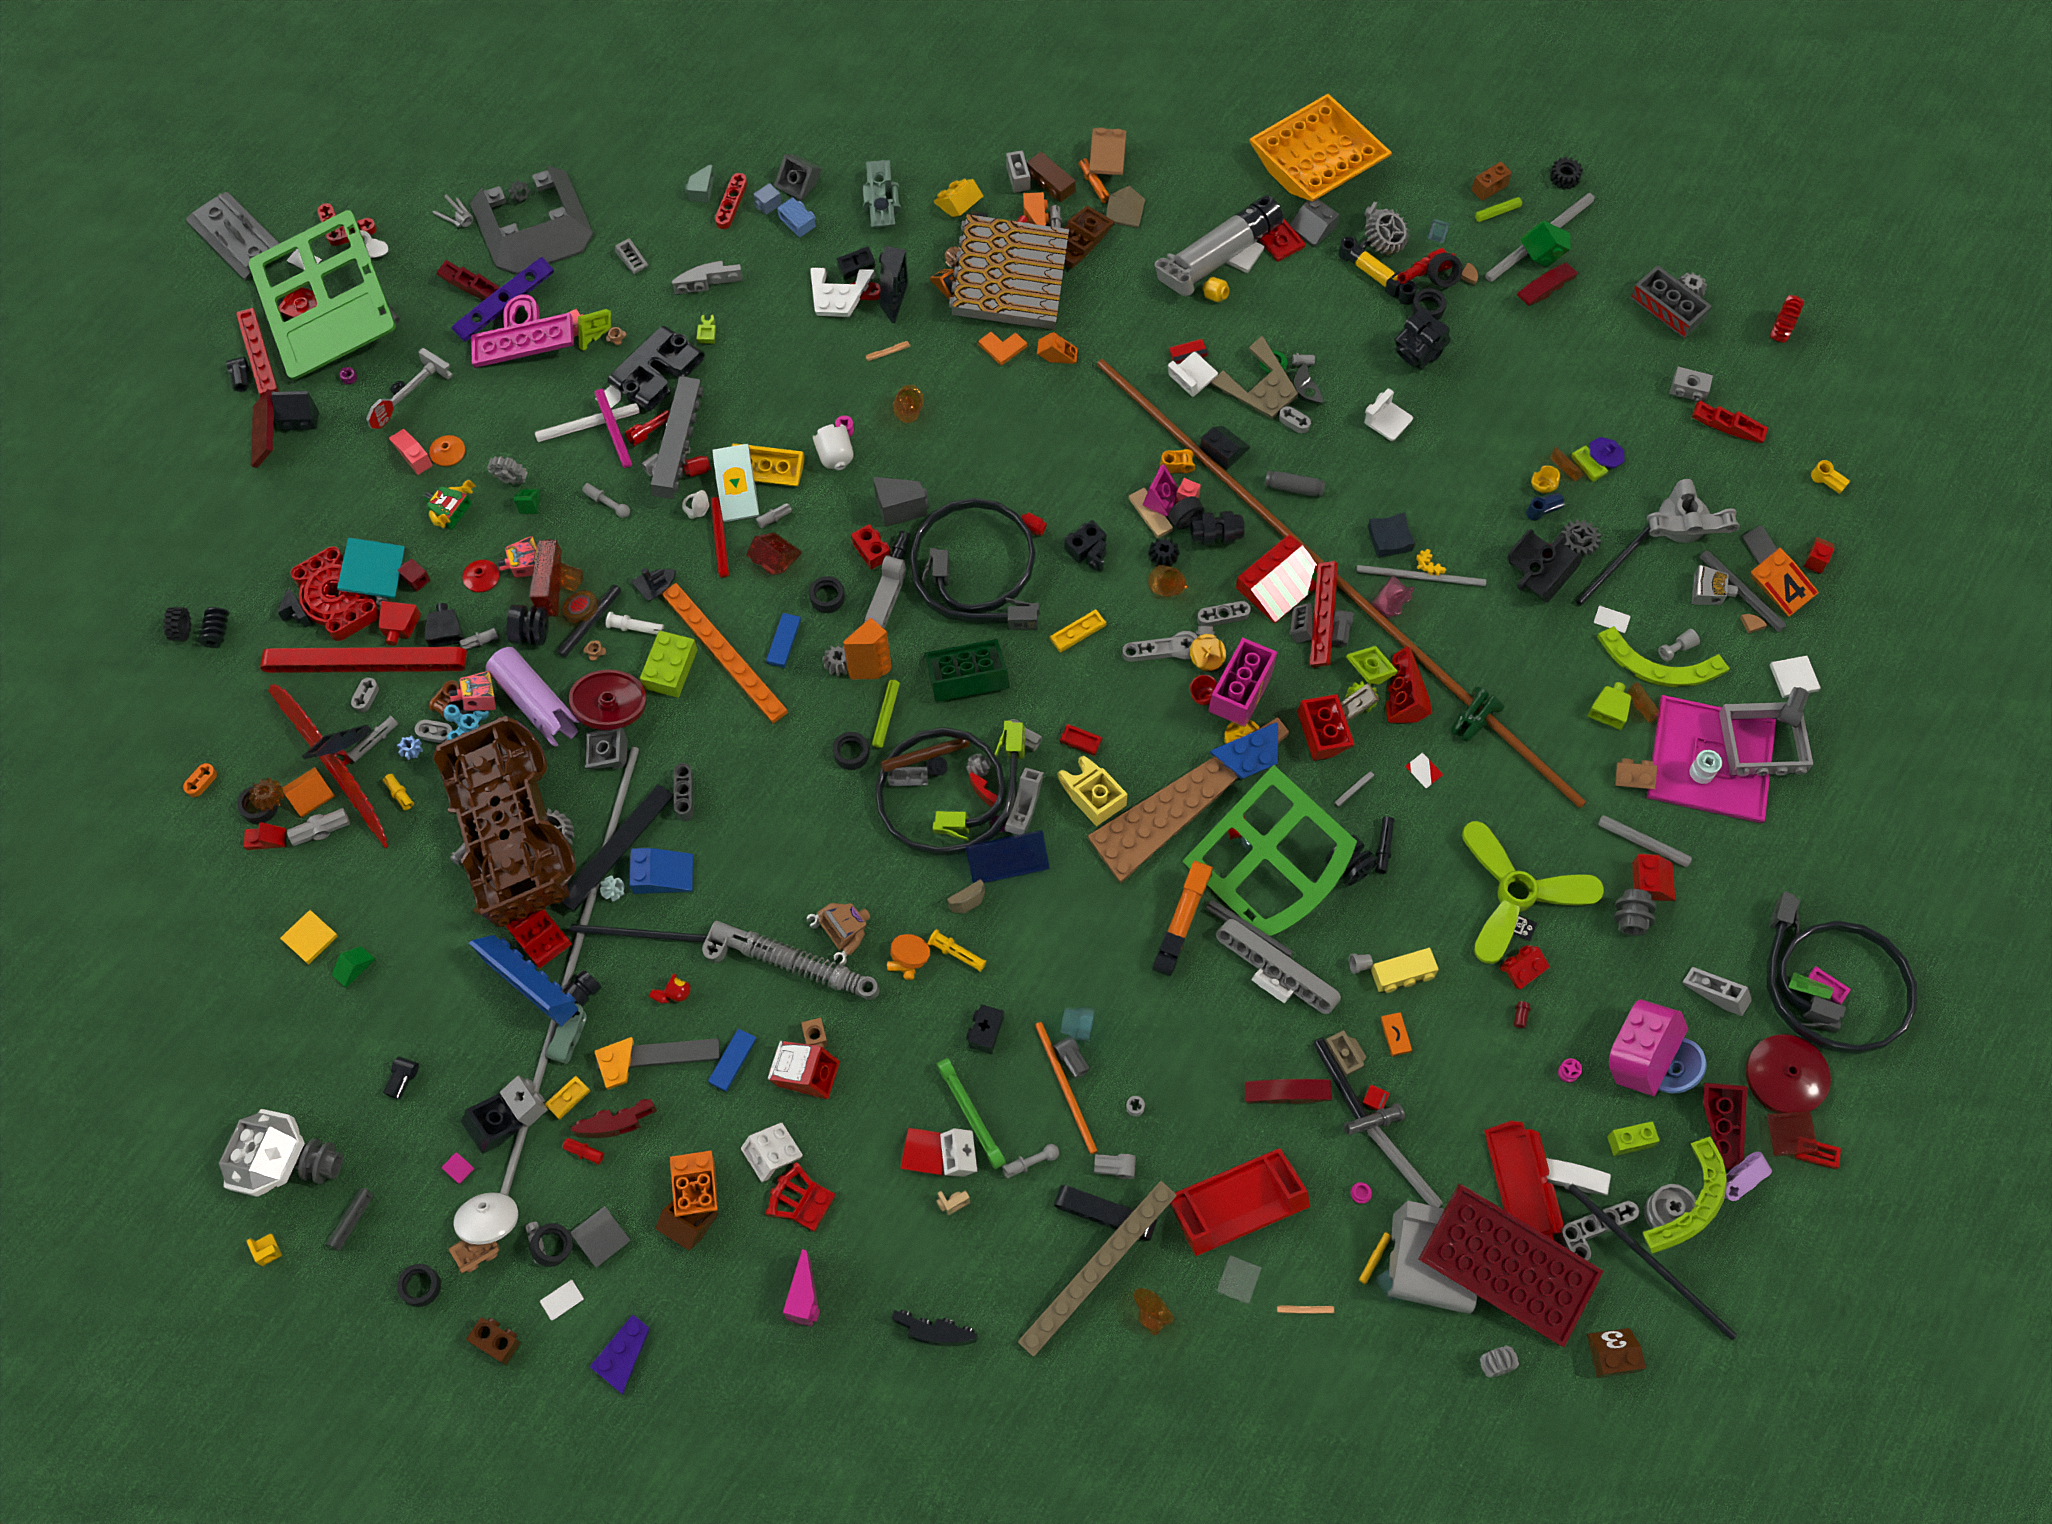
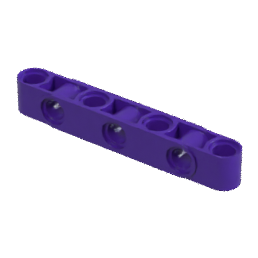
M540 257L458 320L451 329L463 342L469 340L471 335L478 333L504 313V308L509 300L518 295H527L550 277L555 270L543 257ZM531 276L534 278V281H527L525 277ZM504 296L508 301L502 302L499 300V297ZM479 317L481 322L476 323L472 318Z

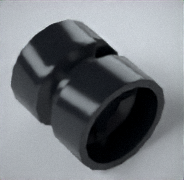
M582 970L575 977L576 982H570L563 989V992L571 994L576 999L574 1003L583 1007L589 1001V995L594 996L602 987L588 972Z

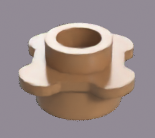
M613 327L608 331L606 340L607 342L615 343V345H620L622 339L626 337V332L618 327Z
M595 640L584 647V652L589 655L591 661H596L599 656L606 654V649L601 647L600 641Z

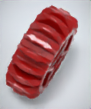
M1793 295L1787 296L1775 320L1770 338L1783 343L1789 339L1803 308L1804 299Z

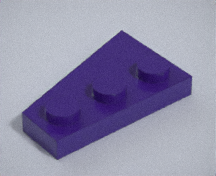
M632 1315L590 1366V1368L623 1395L650 1328L636 1316Z

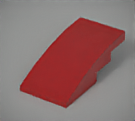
M545 909L534 911L525 918L513 920L505 926L539 969L572 945Z

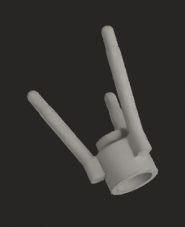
M445 195L448 202L457 210L455 213L456 220L436 211H433V214L455 224L458 228L461 226L468 227L473 221V216L458 198H456V201L461 209L448 195Z

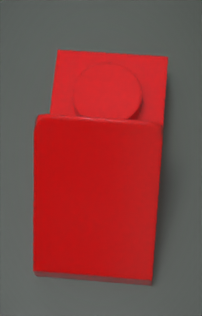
M263 822L259 823V828L245 829L244 848L246 850L285 847L287 829Z

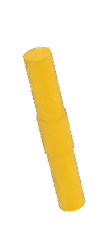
M1383 1234L1359 1278L1361 1283L1367 1284L1392 1236L1390 1234Z

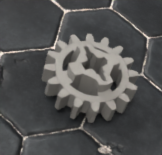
M501 456L499 458H490L487 467L489 473L493 474V477L499 478L500 481L502 480L506 484L511 482L514 485L515 483L520 485L521 482H525L528 474L526 468H522V464H517L515 460L513 461V459L508 457L506 459Z

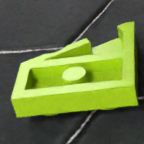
M604 309L578 316L579 348L581 350H586L588 348L587 344L592 340L596 341L611 328L610 310Z

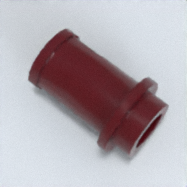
M1519 1001L1515 1005L1516 1015L1513 1025L1514 1027L1525 1029L1527 1027L1528 1012L1531 1011L1529 1003Z

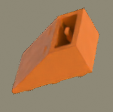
M712 1151L670 1157L675 1217L717 1211L716 1170Z

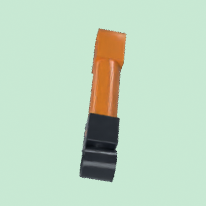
M1195 860L1193 861L1168 931L1165 933L1159 949L1160 952L1156 956L1152 970L1169 977L1172 976L1213 867Z

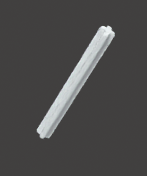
M637 403L613 409L612 413L615 420L638 414L639 408ZM599 413L536 431L535 436L537 441L540 442L606 422L603 414Z

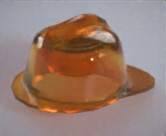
M905 385L898 391L893 403V411L900 421L912 423L917 419L924 403V396L921 390L914 385Z
M1159 565L1151 571L1148 583L1150 589L1159 595L1167 597L1177 596L1183 592L1184 588H1188L1184 575L1173 567Z
M1145 1288L1135 1290L1134 1300L1140 1308L1139 1322L1153 1335H1157L1166 1324H1171L1174 1321V1316L1162 1299L1153 1291Z

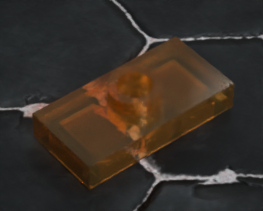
M1638 682L1632 684L1628 694L1631 696L1634 706L1643 714L1648 723L1654 721L1659 710Z

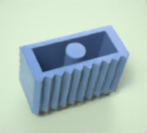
M792 197L783 205L778 206L779 218L798 237L803 236L816 227L815 215L811 211L808 212L801 201H796Z

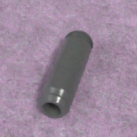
M1269 470L1267 471L1265 486L1282 491L1309 496L1319 495V497H1322L1325 481L1280 471L1271 472Z

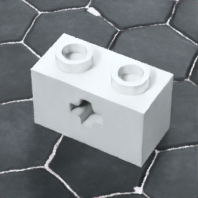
M952 1129L940 1134L945 1175L964 1177L977 1172L973 1132L970 1130Z

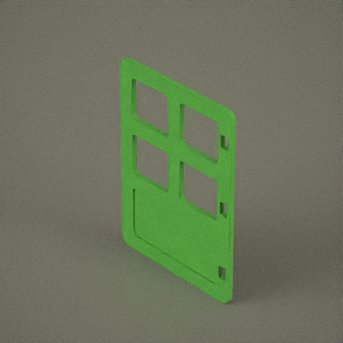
M349 210L249 260V267L286 373L292 380H296L392 332L396 327L356 218ZM344 226L351 247L317 264L310 243ZM354 227L356 233L350 234L349 229ZM298 249L305 270L271 287L265 265ZM353 261H357L364 282L330 299L323 277ZM369 267L371 273L365 274L364 269ZM307 284H311L318 303L317 306L284 322L277 300ZM384 308L386 314L381 315L379 310Z

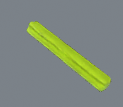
M890 680L887 686L872 741V746L877 749L882 748L884 745L900 685L897 680Z

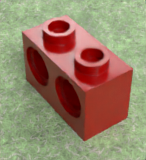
M868 524L852 533L851 539L856 550L872 570L883 564L885 556H889L890 548L886 542H882L878 530L873 529Z

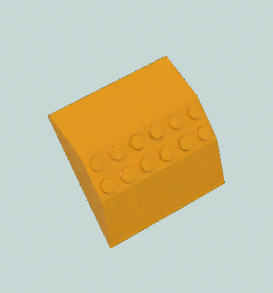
M1329 94L1324 95L1249 139L1269 174L1289 193L1312 202L1392 155V152Z

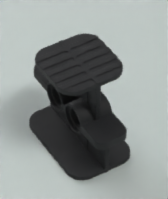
M1530 529L1510 550L1507 557L1509 564L1516 566L1525 573L1524 577L1517 584V588L1520 591L1528 587L1547 603L1581 565V553H1576L1564 544L1566 541L1564 534L1561 533L1549 545ZM1546 552L1553 554L1550 558H1544L1543 555ZM1534 566H1538L1541 568L1536 573L1530 571L1531 568Z

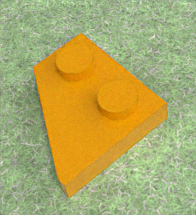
M632 1037L594 1051L607 1090L625 1084L628 1081L632 1046H634Z

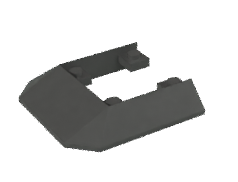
M547 165L548 170L532 175L538 191L555 187L563 207L548 212L550 221L521 231L518 230L516 223L499 228L491 208L507 203L500 186L486 191L481 188L470 205L496 268L518 275L540 257H543L551 264L584 252L593 236V232L566 171Z

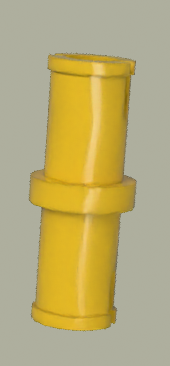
M388 774L383 778V783L391 791V796L394 799L396 798L402 806V809H410L414 802L407 795L406 788L399 784L393 774Z

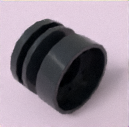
M525 605L510 606L506 624L509 643L524 644L527 640L530 645L536 643V645L543 646L546 642L549 628V617L546 607L539 606L537 608L536 606H531L528 611Z
M1356 834L1352 835L1357 841L1356 847L1344 874L1340 878L1344 879L1343 883L1347 887L1364 879L1378 863L1376 857L1371 856L1372 853L1369 850L1361 853L1365 845ZM1336 847L1325 858L1327 864H1329Z

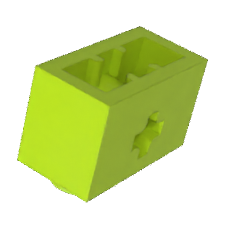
M1653 1121L1616 1129L1607 1136L1614 1156L1653 1148L1660 1142Z

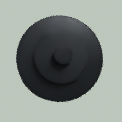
M938 756L930 758L926 767L928 773L936 777L944 775L947 772L948 765L943 757Z

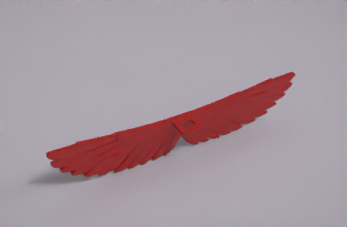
M276 684L269 685L268 691L278 703L280 709L294 723L295 728L310 747L315 745L322 738V735L318 732L316 726L313 725L311 719L307 717L305 711L302 710L297 702L295 703L292 696L285 689ZM340 750L333 754L318 756L353 806L358 809L370 830L374 832L384 848H387V838L383 832V827L379 823V818L374 813L375 809L368 801L366 795L360 790L359 784L353 780L355 778L345 767V765L351 762L346 752ZM337 755H342L344 757V761L342 762L339 758H337Z

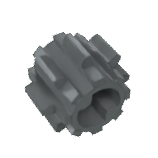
M518 179L515 183L510 182L511 187L508 189V192L512 194L511 198L513 200L517 199L521 202L524 198L528 199L527 195L531 191L527 188L528 184L526 182L521 183Z

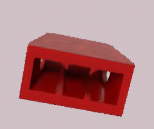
M381 602L379 629L383 636L387 637L386 644L396 646L399 638H410L421 616L416 605Z

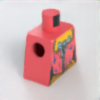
M533 536L507 546L505 550L508 558L497 561L500 571L511 568L516 578L544 574Z
M490 671L463 677L459 680L460 689L449 691L451 702L462 700L464 710L466 711L496 710Z

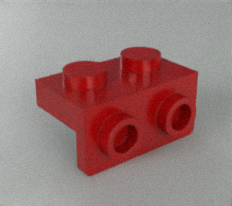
M1526 945L1520 948L1519 953L1515 956L1507 958L1499 968L1501 971L1508 973L1516 989H1522L1550 968L1539 947Z

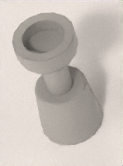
M1688 629L1676 638L1675 644L1671 646L1662 645L1658 648V652L1661 658L1668 662L1673 659L1674 652L1679 649L1685 651L1699 645V636L1693 629Z

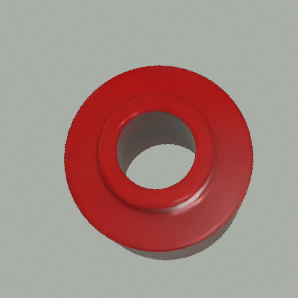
M702 455L687 459L686 464L683 465L685 474H689L690 477L698 476L711 470L708 457H703Z
M1030 512L1021 516V519L1030 529L1031 534L1035 536L1043 535L1047 527L1044 519Z

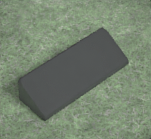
M1762 525L1742 536L1743 541L1758 564H1761L1778 550Z
M360 1188L329 1238L328 1246L338 1251L341 1250L374 1194L365 1188Z

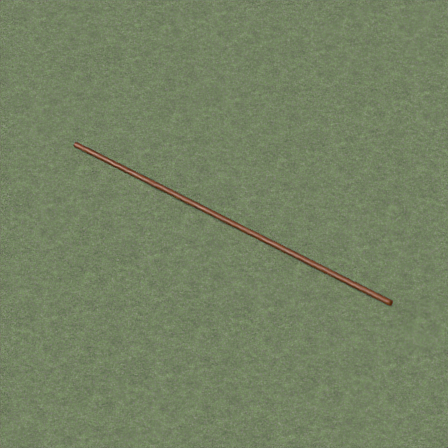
M1101 359L1098 361L1097 366L1187 449L1192 450L1193 454L1284 538L1290 534L1303 545L1317 565L1325 563L1105 360ZM1337 574V586L1404 648L1409 646L1413 656L1469 707L1474 698ZM1480 705L1475 713L1478 715L1483 707ZM1491 714L1486 717L1487 724L1579 809L1585 805L1586 801L1496 718Z

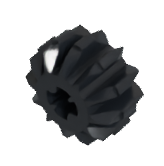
M1165 536L1162 541L1157 538L1155 543L1152 542L1148 550L1150 561L1155 562L1156 567L1162 565L1163 569L1166 565L1171 567L1173 563H1176L1180 554L1177 543H1173L1172 538L1167 541Z

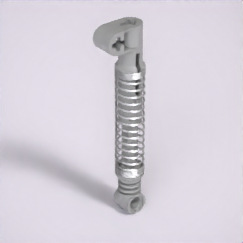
M717 920L713 923L702 948L703 954L712 963L721 962L725 958L729 947L740 950L745 956L751 958L756 956L757 960L763 959V963L769 961V965L774 963L775 967L780 965L781 969L785 967L786 971L792 970L793 974L798 968V976L805 971L804 978L811 973L810 980H813L816 975V983L822 977V985L825 984L826 980H829L828 987L835 990L846 989L848 992L851 990V993H855L865 1000H873L879 995V986L872 977L856 975L855 972L852 973L848 967L841 964L837 966L835 962L830 964V960L825 961L823 957L819 959L818 955L813 957L812 953L801 952L799 948L795 950L794 946L789 948V945H783V942L777 943V940L772 941L770 937L766 939L765 935L760 937L757 932H746ZM714 940L719 943H722L723 945L720 946L716 944L715 946L712 942ZM715 949L718 950L717 953H716V952H713V953L711 954V952H710L711 950H715ZM866 985H873L874 987L871 992L866 993L863 991Z

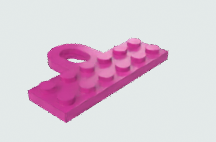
M529 295L515 296L509 300L504 308V328L471 335L472 365L476 368L574 346L573 316L571 313H565L540 319L539 306L533 297ZM523 306L528 312V318L524 323L516 324V310Z

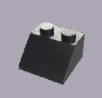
M308 391L272 392L275 420L281 430L317 429L319 411Z
M1224 426L1212 427L1201 438L1200 448L1225 470H1228L1250 449L1247 443Z
M500 1093L466 1109L460 1121L482 1154L500 1146L523 1127V1123L517 1120Z

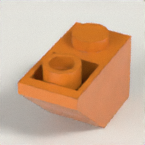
M1055 332L1038 340L1037 354L1048 362L1076 363L1078 348Z

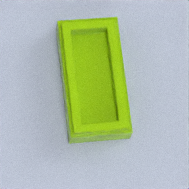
M1587 445L1571 454V458L1592 482L1608 473V469L1605 466L1599 465L1590 456V449Z

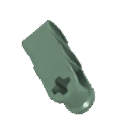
M575 1004L578 1011L574 1014V1018L572 1016L562 1027L558 1025L555 1036L547 1049V1058L564 1064L570 1061L575 1045L578 1043L582 1029L587 1021V1014L579 1004Z

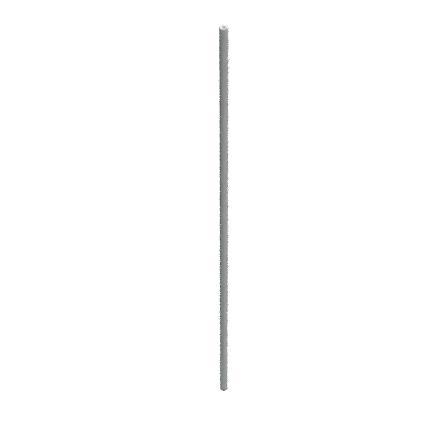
M637 747L631 748L603 846L615 833L639 752ZM600 883L588 895L579 925H588ZM585 933L576 934L561 985L562 989L572 980ZM552 1019L533 1080L536 1092H539L548 1062L546 1057L547 1049L558 1027V1024ZM524 1123L523 1127L518 1131L500 1194L507 1196L528 1130V1126Z

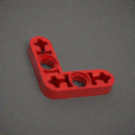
M325 203L318 207L321 223L336 216L332 205ZM371 218L357 221L361 230L366 231L370 235L376 232L377 227ZM344 226L326 234L328 242L332 246L349 242Z

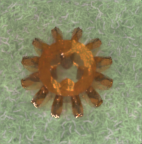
M268 777L266 781L260 778V783H253L254 788L249 789L251 794L249 799L255 808H261L263 811H266L268 807L273 810L275 804L280 806L279 800L284 799L282 794L284 789L277 780L272 781Z

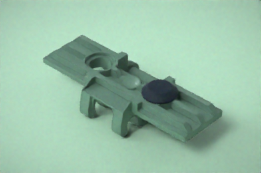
M890 161L866 162L868 182L863 184L862 196L864 197L863 210L867 212L868 207H870L871 228L895 226L894 213L901 211V205L899 204L898 196L899 183L891 182ZM877 178L884 179L882 182L875 181V179ZM886 192L892 193V199H886Z

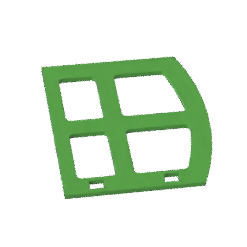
M1273 765L1182 862L1190 869L1194 860L1206 864L1203 861V857L1231 828L1236 829L1253 846V849L1226 878H1221L1212 870L1213 875L1207 885L1242 919L1271 937L1298 923L1323 902L1344 874L1352 858L1357 841ZM1271 786H1276L1293 802L1294 806L1267 835L1263 836L1243 816ZM1304 817H1309L1337 843L1329 864L1316 883L1311 882L1277 850V846ZM1263 860L1270 861L1303 893V897L1293 905L1268 919H1264L1236 892V889ZM1248 909L1257 916L1253 922L1244 914Z

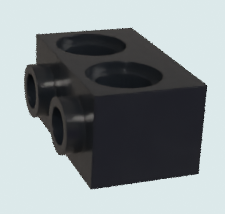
M869 246L837 258V266L843 280L858 275L859 269L871 270L875 268V260Z
M1091 520L1089 523H1084L1075 533H1070L1065 538L1064 549L1079 564L1087 558V554L1100 539L1106 542L1107 534Z

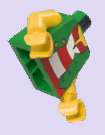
M467 480L460 487H440L435 494L427 491L424 495V501L428 502L427 508L433 525L441 526L443 529L445 528L444 525L452 530L472 503L468 493L471 495L473 493L471 489L476 487V485Z

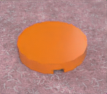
M905 934L893 940L890 947V955L895 962L901 963L900 966L916 969L927 963L930 956V948L922 938L916 935Z

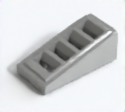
M630 238L615 245V252L633 274L648 267L647 262ZM635 258L638 259V260H636V261H634V262H632V263L630 262L631 260H633V259H635ZM641 262L642 265L634 268V265Z

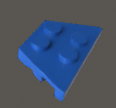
M1276 722L1210 751V754L1223 762L1225 767L1234 771V774L1241 780L1278 764V723Z

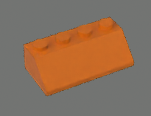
M870 618L843 641L848 673L851 679H879L882 675H886L892 667L887 631Z

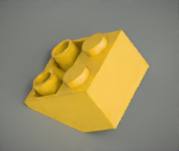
M974 179L955 180L949 185L950 188L937 194L938 198L934 200V203L951 217H955L967 211L983 197V194Z

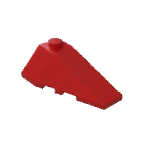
M1407 646L1395 653L1392 659V665L1398 672L1392 677V683L1388 686L1390 697L1389 701H1386V713L1390 723L1419 722L1432 714L1430 698L1412 650Z

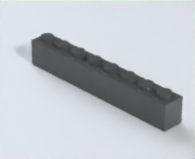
M679 376L651 481V493L654 497L674 499L675 492L679 491L678 480L683 475L682 464H686L687 455L685 453L689 451V437H693L694 431L692 425L696 424V411L700 409L699 398H702L704 393V387H701V379Z

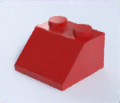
M1638 854L1632 862L1634 889L1647 891L1651 894V900L1675 901L1673 863L1659 855Z

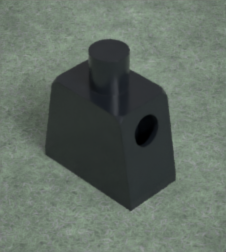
M446 603L437 604V612L427 615L425 640L428 646L443 647L459 644L460 640L465 639L456 612L454 609L448 610Z

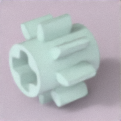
M611 875L600 882L602 885L600 893L605 899L611 897V900L615 901L624 895L625 886L621 879H614Z

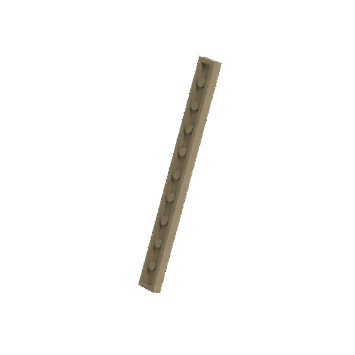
M1160 1181L1020 1338L1018 1343L1034 1357L1177 1195Z

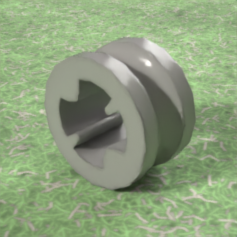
M1139 1096L1130 1097L1126 1105L1127 1112L1135 1117L1143 1113L1145 1108L1144 1100ZM1138 1102L1141 1109L1137 1108V1111H1134L1130 1104Z

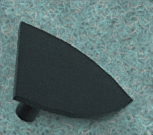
M643 568L641 570L642 575L633 579L631 583L650 602L667 590L674 580L676 570L660 568L649 572L648 568Z

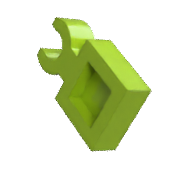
M702 315V325H698L697 343H715L716 326L714 325V315H711V319L708 321Z

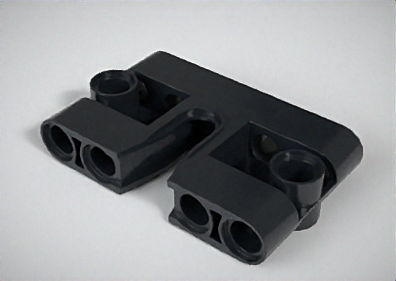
M661 326L610 374L608 384L624 394L629 402L637 403L645 410L651 411L671 392L667 387L668 382L655 369L661 368L668 374L678 378L679 376L687 377L703 361L705 353L695 345L690 344L685 335L677 334L667 326Z

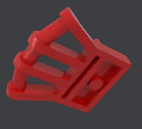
M796 1162L793 1164L792 1169L783 1176H779L778 1184L775 1189L770 1191L769 1207L766 1209L765 1215L791 1219L815 1232L836 1194L813 1182ZM799 1174L809 1187L805 1190L790 1182V1180ZM785 1186L803 1196L799 1203L782 1194ZM778 1200L795 1208L794 1212L777 1211Z

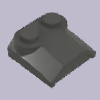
M623 728L601 730L586 734L585 769L605 767L619 769L625 765L627 761V738Z

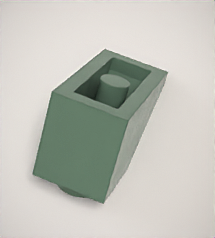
M712 165L704 167L689 177L688 183L685 184V194H688L689 201L709 203L715 177Z

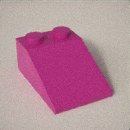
M802 1249L783 1314L788 1321L812 1327L813 1322L818 1321L820 1309H818L811 1259L807 1251Z

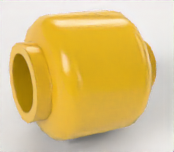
M1215 277L1208 279L1203 285L1204 296L1215 302L1223 301L1229 294L1227 282Z

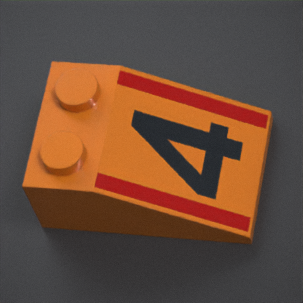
M1781 548L1751 571L1752 580L1788 617L1819 593L1795 562Z

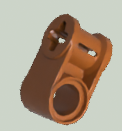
M453 680L446 682L431 699L429 709L439 712L441 717L444 718L446 706L451 704L458 706L462 702V700L454 702L450 700L449 691L460 689L459 684Z

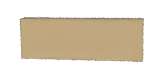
M1142 488L1129 495L1131 503L1157 538L1172 532L1173 527L1164 515L1142 505L1148 493L1145 488Z

